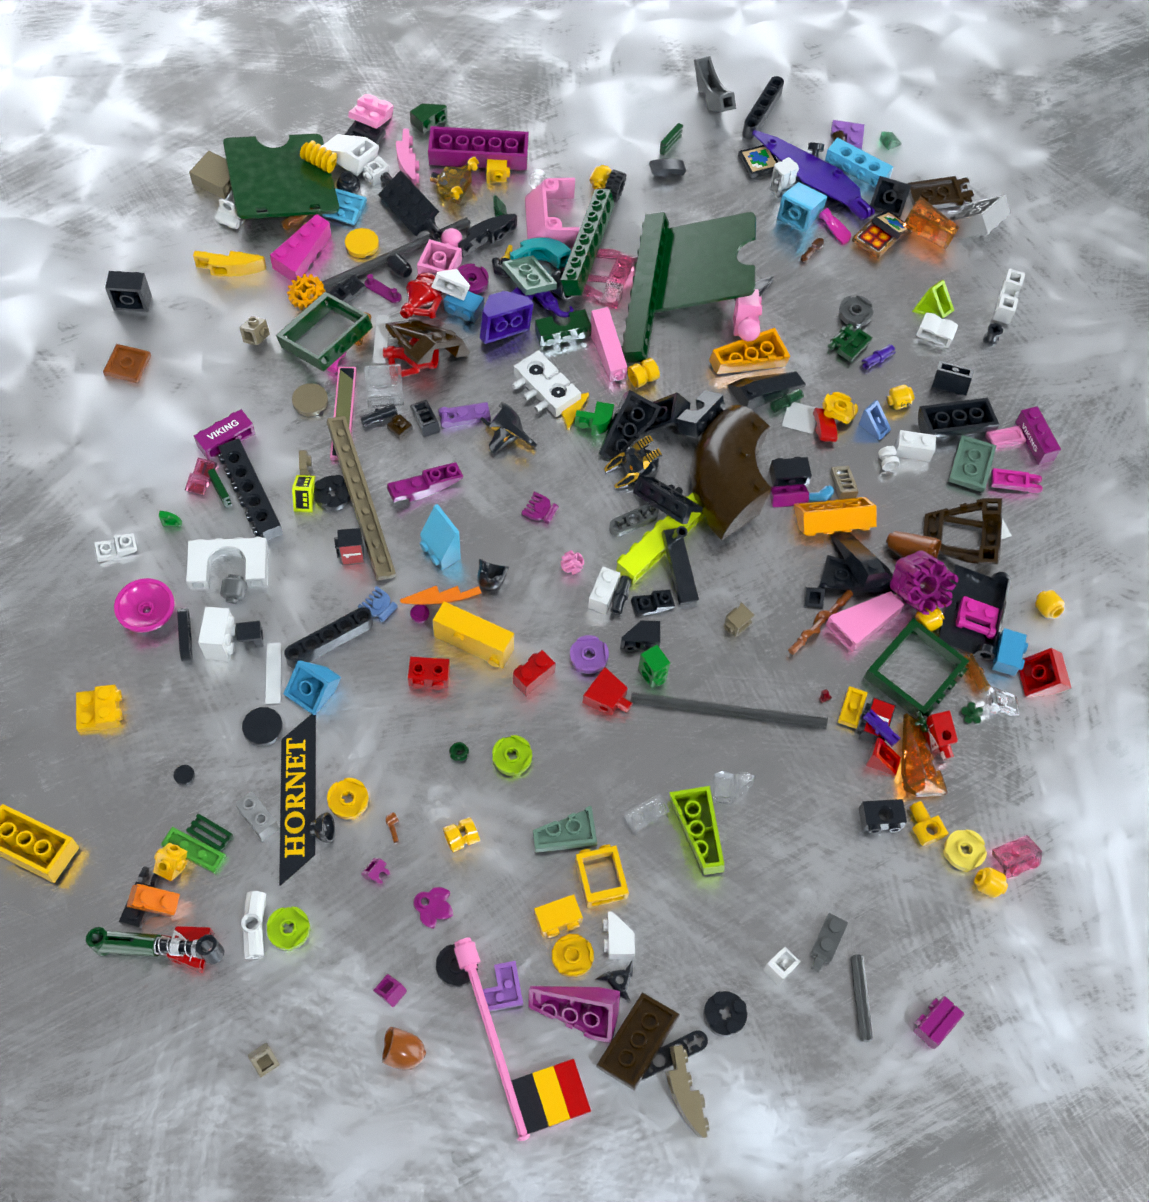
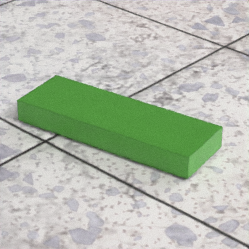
M174 827L170 829L161 843L162 847H165L168 843L178 845L180 848L188 851L186 860L215 875L227 857L226 854Z

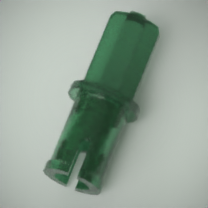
M798 389L788 395L783 394L781 398L770 402V408L776 413L785 407H791L792 403L804 397V393L801 389Z

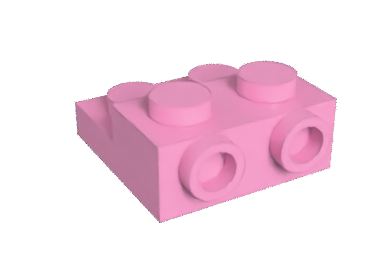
M365 94L357 100V106L349 111L348 117L377 129L392 118L394 105L388 101L379 100L373 95Z

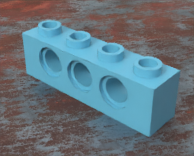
M836 138L828 148L825 158L826 162L874 187L877 185L879 176L890 178L893 166L839 138Z

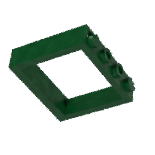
M324 292L277 333L276 337L281 348L324 372L370 331L373 326L368 314ZM331 310L354 322L349 329L319 355L295 343Z
M913 618L870 666L863 678L915 718L917 711H920L923 716L929 717L935 710L932 706L935 703L940 704L946 697L944 692L947 689L951 691L957 683L955 679L958 676L962 678L967 672L968 668L966 666L969 660ZM911 634H914L956 666L954 671L924 706L879 672Z

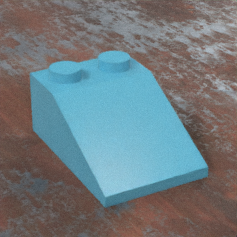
M436 504L420 533V546L424 552L430 554L432 563L435 566L438 565L441 570H444L461 559L460 536L458 529L440 506Z

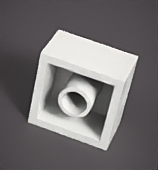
M205 607L198 641L205 659L229 661L230 654L234 653L233 637L237 636L234 616L231 615L229 608Z

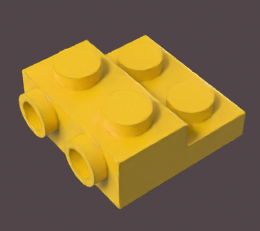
M115 684L97 686L92 691L76 692V730L78 732L119 728V720H122V710L119 708V702L122 701V693Z

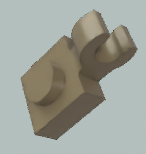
M299 450L300 475L312 476L308 472L309 466H312V457L308 455L306 450Z

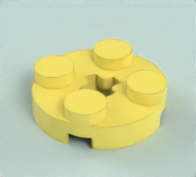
M966 829L956 830L950 834L945 841L943 854L952 866L964 872H969L978 868L985 861L987 851L983 838L975 831ZM961 846H968V852L970 854H964L962 852Z

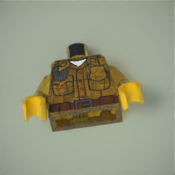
M472 157L462 167L447 166L441 174L433 172L430 181L436 183L437 194L445 202L452 201L460 205L472 184V170H477L479 161L476 157Z

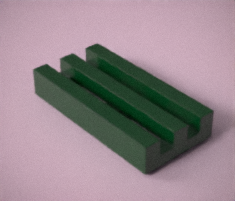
M678 123L661 141L659 151L661 155L665 156L682 137L681 133L683 132L682 124Z
M214 468L208 470L210 481L224 507H231L230 497Z
M199 813L196 815L195 821L191 822V826L186 829L187 833L220 852L224 850L233 837L231 832ZM200 821L205 823L209 827L213 828L214 830L218 831L219 833L223 834L224 836H226V838L224 839L216 833L212 832L211 830L207 829L206 827L202 826L201 824H199ZM195 828H198L222 844L220 846L194 831Z

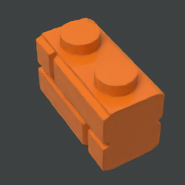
M136 884L131 888L127 907L155 914L159 913L169 917L173 916L176 912L180 894Z

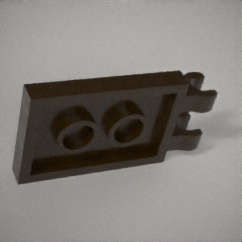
M956 176L908 183L911 185L909 195L915 212L960 206L964 202L971 203V197L974 196L973 190H968L967 184H970L967 177L957 179Z

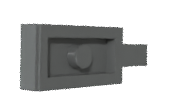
M831 913L827 915L811 951V956L815 958L811 967L812 970L819 973L824 963L829 965L848 925L847 921Z

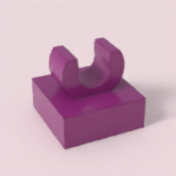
M373 858L361 875L367 880H373L376 883L382 884L383 881L379 879L380 872H383L385 875H389L390 872L384 868L387 863L381 858Z

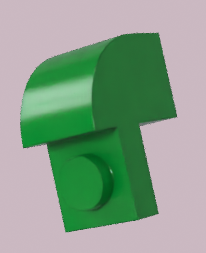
M597 401L594 413L576 410L575 426L590 428L591 435L605 433L609 429L613 418L614 404Z

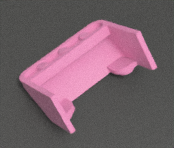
M547 178L526 195L527 239L551 238L564 243L569 248H573L579 233V227H562V222L559 218L548 217L547 199H574L575 178Z

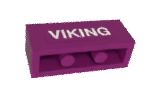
M1038 406L1021 410L1015 423L1017 426L1020 425L1026 438V443L1037 464L1041 465L1054 461L1061 448Z
M240 409L221 421L215 422L205 430L199 431L194 435V439L198 448L209 461L218 456L217 454H220L218 446L238 438L242 442L256 433L253 423L243 410Z

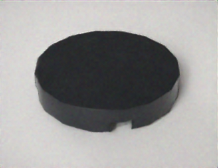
M259 707L251 710L245 716L242 722V731L246 740L253 745L268 746L275 743L277 738L281 736L283 722L280 715L274 709Z
M450 944L443 948L437 956L436 971L444 984L450 987H463L470 983V978L465 969L459 968L454 948H456L455 944Z

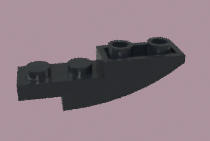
M505 214L492 217L467 229L466 238L458 243V248L462 249V258L472 254L475 249L484 245L487 241L494 244L509 232L514 231L517 227V215Z

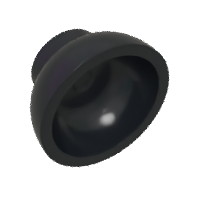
M345 171L337 179L336 187L337 189L354 194L360 189V181L352 172Z
M323 813L315 821L311 822L310 833L313 838H318L325 843L333 842L335 838V822L330 813Z

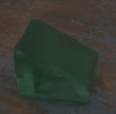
M881 132L879 140L888 150L902 144L893 132Z
M494 195V217L507 214L506 205L497 195Z

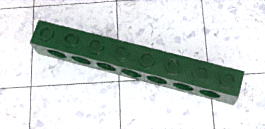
M611 189L594 190L561 278L565 296H582L615 206Z

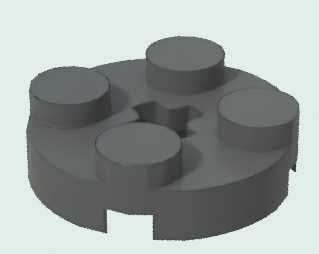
M857 295L852 298L847 296L840 303L838 317L846 324H852L855 329L861 328L872 319L874 313L872 303L863 296Z

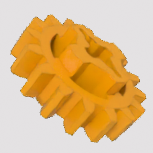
M303 274V278L297 276L298 280H291L293 285H288L290 290L287 292L288 299L300 311L304 307L307 308L326 292L322 281L318 277L314 278L313 274H310L309 277Z

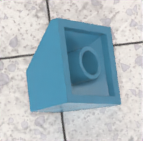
M298 661L283 694L311 714L316 715L335 693L341 677L325 666Z

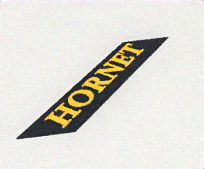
M313 714L281 739L279 886L315 856V838L310 833V824L316 820V715Z

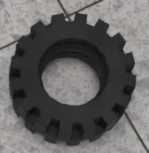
M615 169L611 171L605 189H611L613 201L618 202L622 195L627 175Z

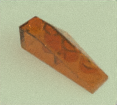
M907 713L904 714L901 761L902 786L904 790L916 797L948 794L943 775L940 770L936 771L932 762L935 760L934 755L925 746L927 740L920 729V725L915 727L914 723L917 720Z

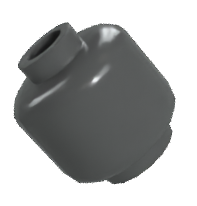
M229 574L228 577L222 580L220 595L226 598L225 602L237 604L238 601L245 599L247 582L243 580L244 577Z

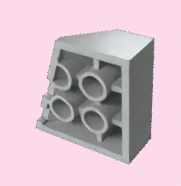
M1001 195L976 201L964 208L963 212L951 216L950 221L941 222L939 226L958 239L977 235L981 237L987 236L992 229L997 228L998 224L1005 221V218L1011 214L1006 196Z

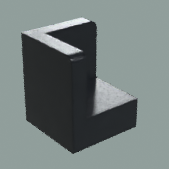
M260 621L236 623L238 642L254 641L255 647L264 646L263 628Z

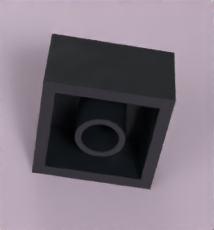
M108 272L105 289L113 310L149 311L152 294L145 273Z

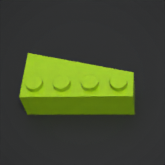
M710 786L669 792L671 804L703 874L709 875L725 872Z

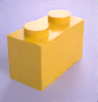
M574 894L534 908V916L542 937L548 936V938L559 935V931L577 929L583 920Z

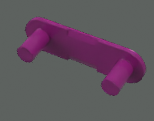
M372 274L367 275V279L364 282L366 288L392 303L401 301V294L396 288L387 287L374 279Z

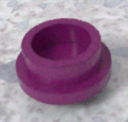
M415 605L410 611L412 620L417 623L425 622L430 615L429 609L425 605Z

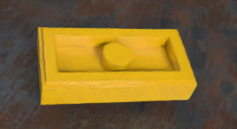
M849 686L837 723L857 729L868 692Z

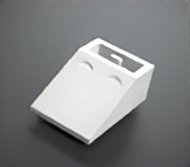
M339 134L321 146V148L326 147L327 150L330 149L332 153H337V164L356 176L363 172V166L375 160L379 145L366 137Z

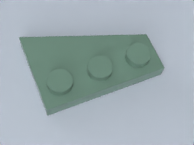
M592 806L586 807L584 811L577 814L574 812L558 822L553 821L534 829L535 853L597 846Z

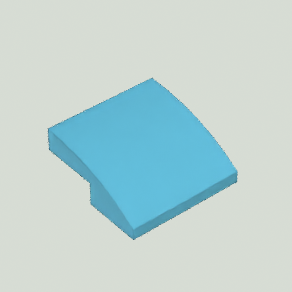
M335 188L339 211L334 214H322L323 217L355 225L364 210L367 198Z

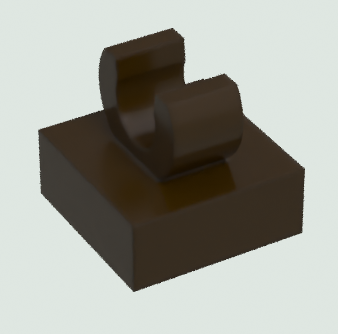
M397 414L387 424V429L397 438L401 439L413 429V426L402 415Z

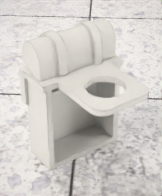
M231 190L225 200L219 199L220 207L215 216V221L221 225L224 224L230 228L238 229L246 219H241L237 216Z

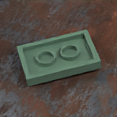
M533 255L504 261L502 264V268L525 296L547 292L557 287L556 281Z
M961 435L948 482L984 492L997 445Z

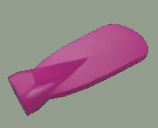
M828 208L824 209L819 214V218L825 222L828 229L841 244H847L851 238L850 231L832 215Z

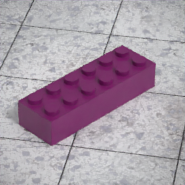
M430 126L428 145L429 165L466 167L469 165L468 160L476 157L479 161L478 168H487V159L507 160V167H510V170H527L529 132Z

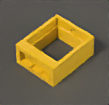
M603 845L593 851L584 849L579 851V854H576L575 863L587 908L628 899L629 892L616 845ZM612 855L620 887L591 893L583 862Z

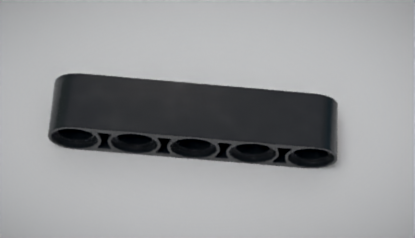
M774 76L766 85L744 121L742 131L744 138L754 139L753 131H760L781 97L784 85L783 78Z
M366 607L358 608L289 645L284 651L288 666L295 668L298 661L309 663L368 631L373 626L371 611ZM363 617L368 618L365 621H360V619ZM344 627H351L349 630H342ZM327 636H333L330 640L325 639ZM311 645H315V646H316V647L313 648V649H308V647L311 646ZM292 655H299L297 658H290Z

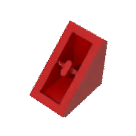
M877 738L870 750L866 766L896 776L901 757L881 738Z

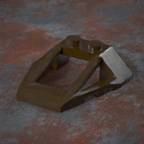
M413 319L390 322L385 325L393 338H397L399 347L404 348V354L416 364L431 362L435 349L445 348L456 358L468 356L470 353L464 341L452 330ZM423 331H424V332H426V333H428V332H432V333H430V334H424V333H420V332H423ZM403 335L419 340L412 346Z
M982 498L976 500L977 502L963 503L960 504V507L945 508L925 514L923 536L938 538L941 541L939 554L967 563H999L1002 538V498ZM982 510L983 521L954 517L953 515ZM944 522L982 528V540L979 550L942 544Z

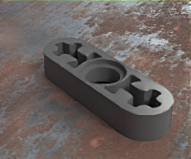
M651 504L643 505L611 520L609 531L611 535L621 537L656 521L659 509ZM637 517L639 522L633 524L629 521V518ZM615 525H617L618 527L621 526V530L615 528Z

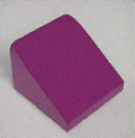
M389 974L373 990L391 1007H395L407 992L406 988Z

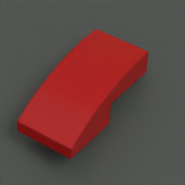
M815 408L813 411L817 422L815 431L819 439L825 442H837L835 419L826 417L824 409Z

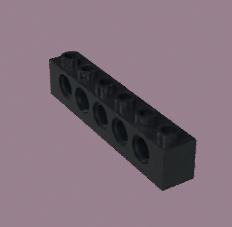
M238 438L218 446L220 454H217L221 464H225L227 467L224 469L228 479L232 478L233 480L231 485L234 492L240 495L238 500L241 507H246L245 515L249 523L253 522L254 526L251 528L255 537L266 538L268 541L283 535L280 522L240 439Z

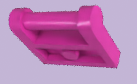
M963 596L960 601L956 627H965L984 634L989 639H993L996 634L999 609ZM966 618L969 619V620L978 622V623H980V624L986 625V626H988V627H984V626H981V625H979V624L970 622V621L966 620Z

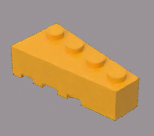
M772 328L761 332L753 341L741 339L713 349L709 361L717 375L786 367L790 354L776 329Z

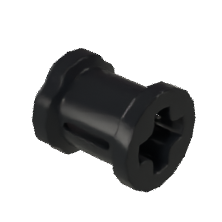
M993 323L988 326V332L983 337L984 342L990 346L996 345L999 342V336L1003 333L1002 326L998 323Z

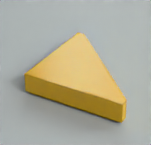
M589 392L581 394L579 401L562 411L561 415L567 430H570L575 420L576 410L581 411L585 402L589 399Z

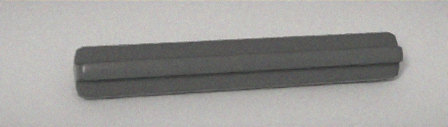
M856 954L851 957L860 1040L869 1042L873 1040L864 956Z

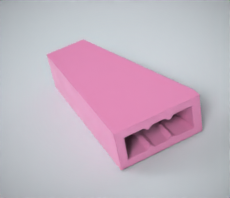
M608 307L591 311V337L609 382L622 380L627 375V364Z
M890 591L831 615L826 626L853 652L896 617L905 604L900 597Z

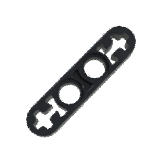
M696 1030L661 1047L657 1055L664 1057V1066L657 1067L652 1061L650 1067L653 1072H650V1068H648L641 1081L673 1066L670 1047L682 1045L687 1051L688 1058L706 1048L708 1044L707 1035L702 1031ZM694 1036L702 1038L701 1047L695 1044L690 1047L692 1052H689L687 1044L694 1041Z

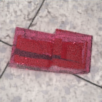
M198 457L194 471L189 475L185 491L203 496L211 482L208 470L213 468L216 470L217 463Z

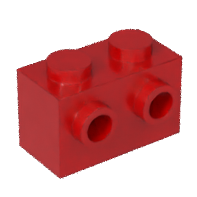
M543 650L538 654L534 653L529 657L527 663L519 665L514 670L513 684L527 696L555 673L556 663Z
M410 657L408 671L409 686L416 689L432 687L435 690L448 688L450 659Z

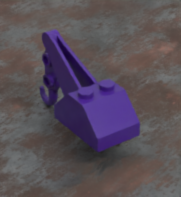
M516 287L511 292L502 291L491 294L483 309L479 338L484 344L529 331L534 296L545 309L553 311L554 314L562 318H567L569 312H574L572 306H569V312L561 311L557 299L550 291L525 296L520 288Z

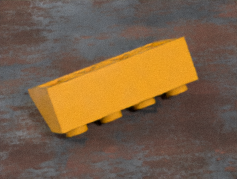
M866 497L794 504L799 530L806 536H815L816 533L822 532L824 534H833L834 531L852 532V529L866 531L870 530L871 527H877L876 505Z

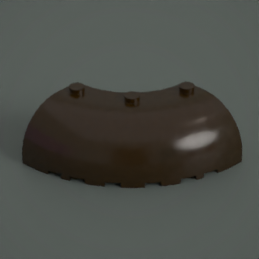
M742 405L728 407L707 426L695 447L690 468V480H692L694 498L697 500L698 505L703 507L701 514H704L708 520L707 524L721 541L760 515L772 489L760 473L756 462V455L762 447L770 426L753 410Z

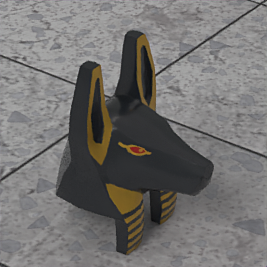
M503 401L499 404V407L502 409L491 423L483 417L480 418L487 427L495 432L489 443V449L494 454L518 438L534 448L537 447L536 442L523 431L518 414Z
M650 435L638 440L632 447L626 449L625 452L614 457L604 468L605 472L609 473L623 466L628 474L614 485L616 490L630 487L637 482L639 476H646L657 471L659 458L662 454L659 449L654 451L645 449L654 442Z

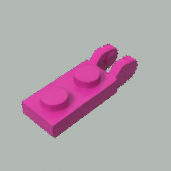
M993 468L991 471V487L1028 491L1029 493L1037 494L1043 490L1042 486L1038 484L1042 482V476L998 468Z

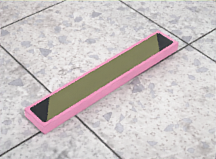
M338 366L334 417L345 416L350 433H352L357 369L356 367ZM331 442L330 459L331 461H338L333 442Z

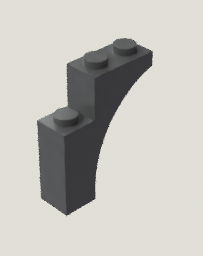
M711 56L694 59L698 92L705 93L707 110L725 112L736 109L734 92L727 90L720 82Z

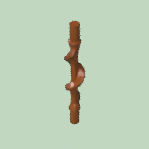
M847 590L840 598H837L836 603L829 611H820L814 619L812 628L801 633L797 641L788 649L789 653L794 655L802 646H805L807 639L811 635L821 633L820 626L831 615L838 613V609L843 607L853 596V592Z

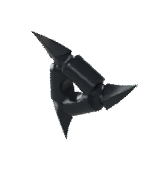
M633 961L630 962L626 970L608 971L595 980H608V983L614 990L620 991V997L631 1002L626 990L630 984L631 977H633ZM622 977L624 982L618 984L616 978Z

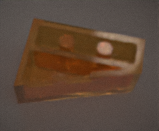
M921 196L902 225L944 250L947 249L960 228Z

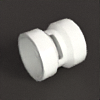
M886 446L878 451L879 458L882 460L883 470L890 471L900 466L894 446Z

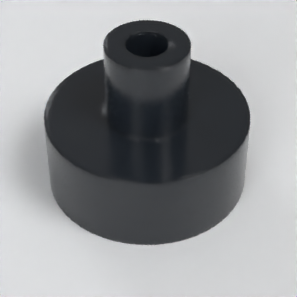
M810 142L808 143L807 150L812 151V155L818 157V153L824 151V144Z

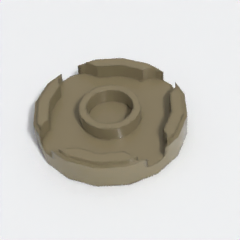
M304 384L294 391L292 404L299 414L308 417L316 416L327 408L328 395L325 389L318 384Z

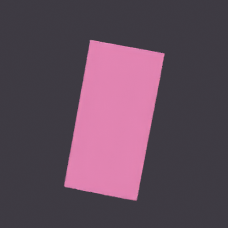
M1020 425L990 431L985 435L988 443L997 445L996 449L1026 442Z

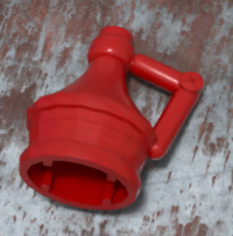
M427 272L417 275L415 280L408 282L406 286L408 302L401 307L400 315L403 318L408 319L413 315L428 316L431 319L436 317V312L444 292L431 287L435 275Z
M412 338L408 342L413 346L419 339ZM384 347L383 357L388 359L389 375L392 380L396 381L398 378L417 374L425 368L435 369L438 365L439 349L434 350L431 362L416 364L404 354L403 347ZM395 359L407 362L412 368L397 371Z

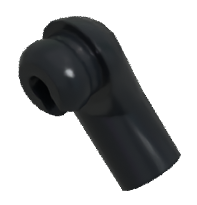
M497 257L493 258L494 274L500 277H510L502 268L500 259Z

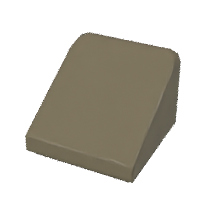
M268 1043L263 1044L248 1054L249 1060L260 1078L280 1065Z

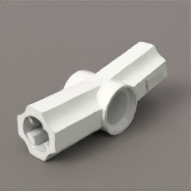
M260 891L247 892L244 917L241 921L245 959L253 960L264 957L263 916L266 893ZM250 922H258L254 929L247 928Z

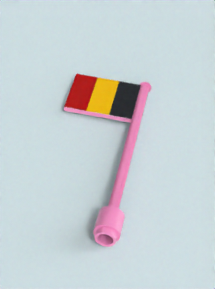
M471 937L456 941L454 943L456 947L454 951L459 968L465 969V972H468L519 1136L517 1139L525 1141L533 1132L591 1112L574 1059L514 1080L510 1079L476 970L478 968L477 964L481 961L475 942H472Z

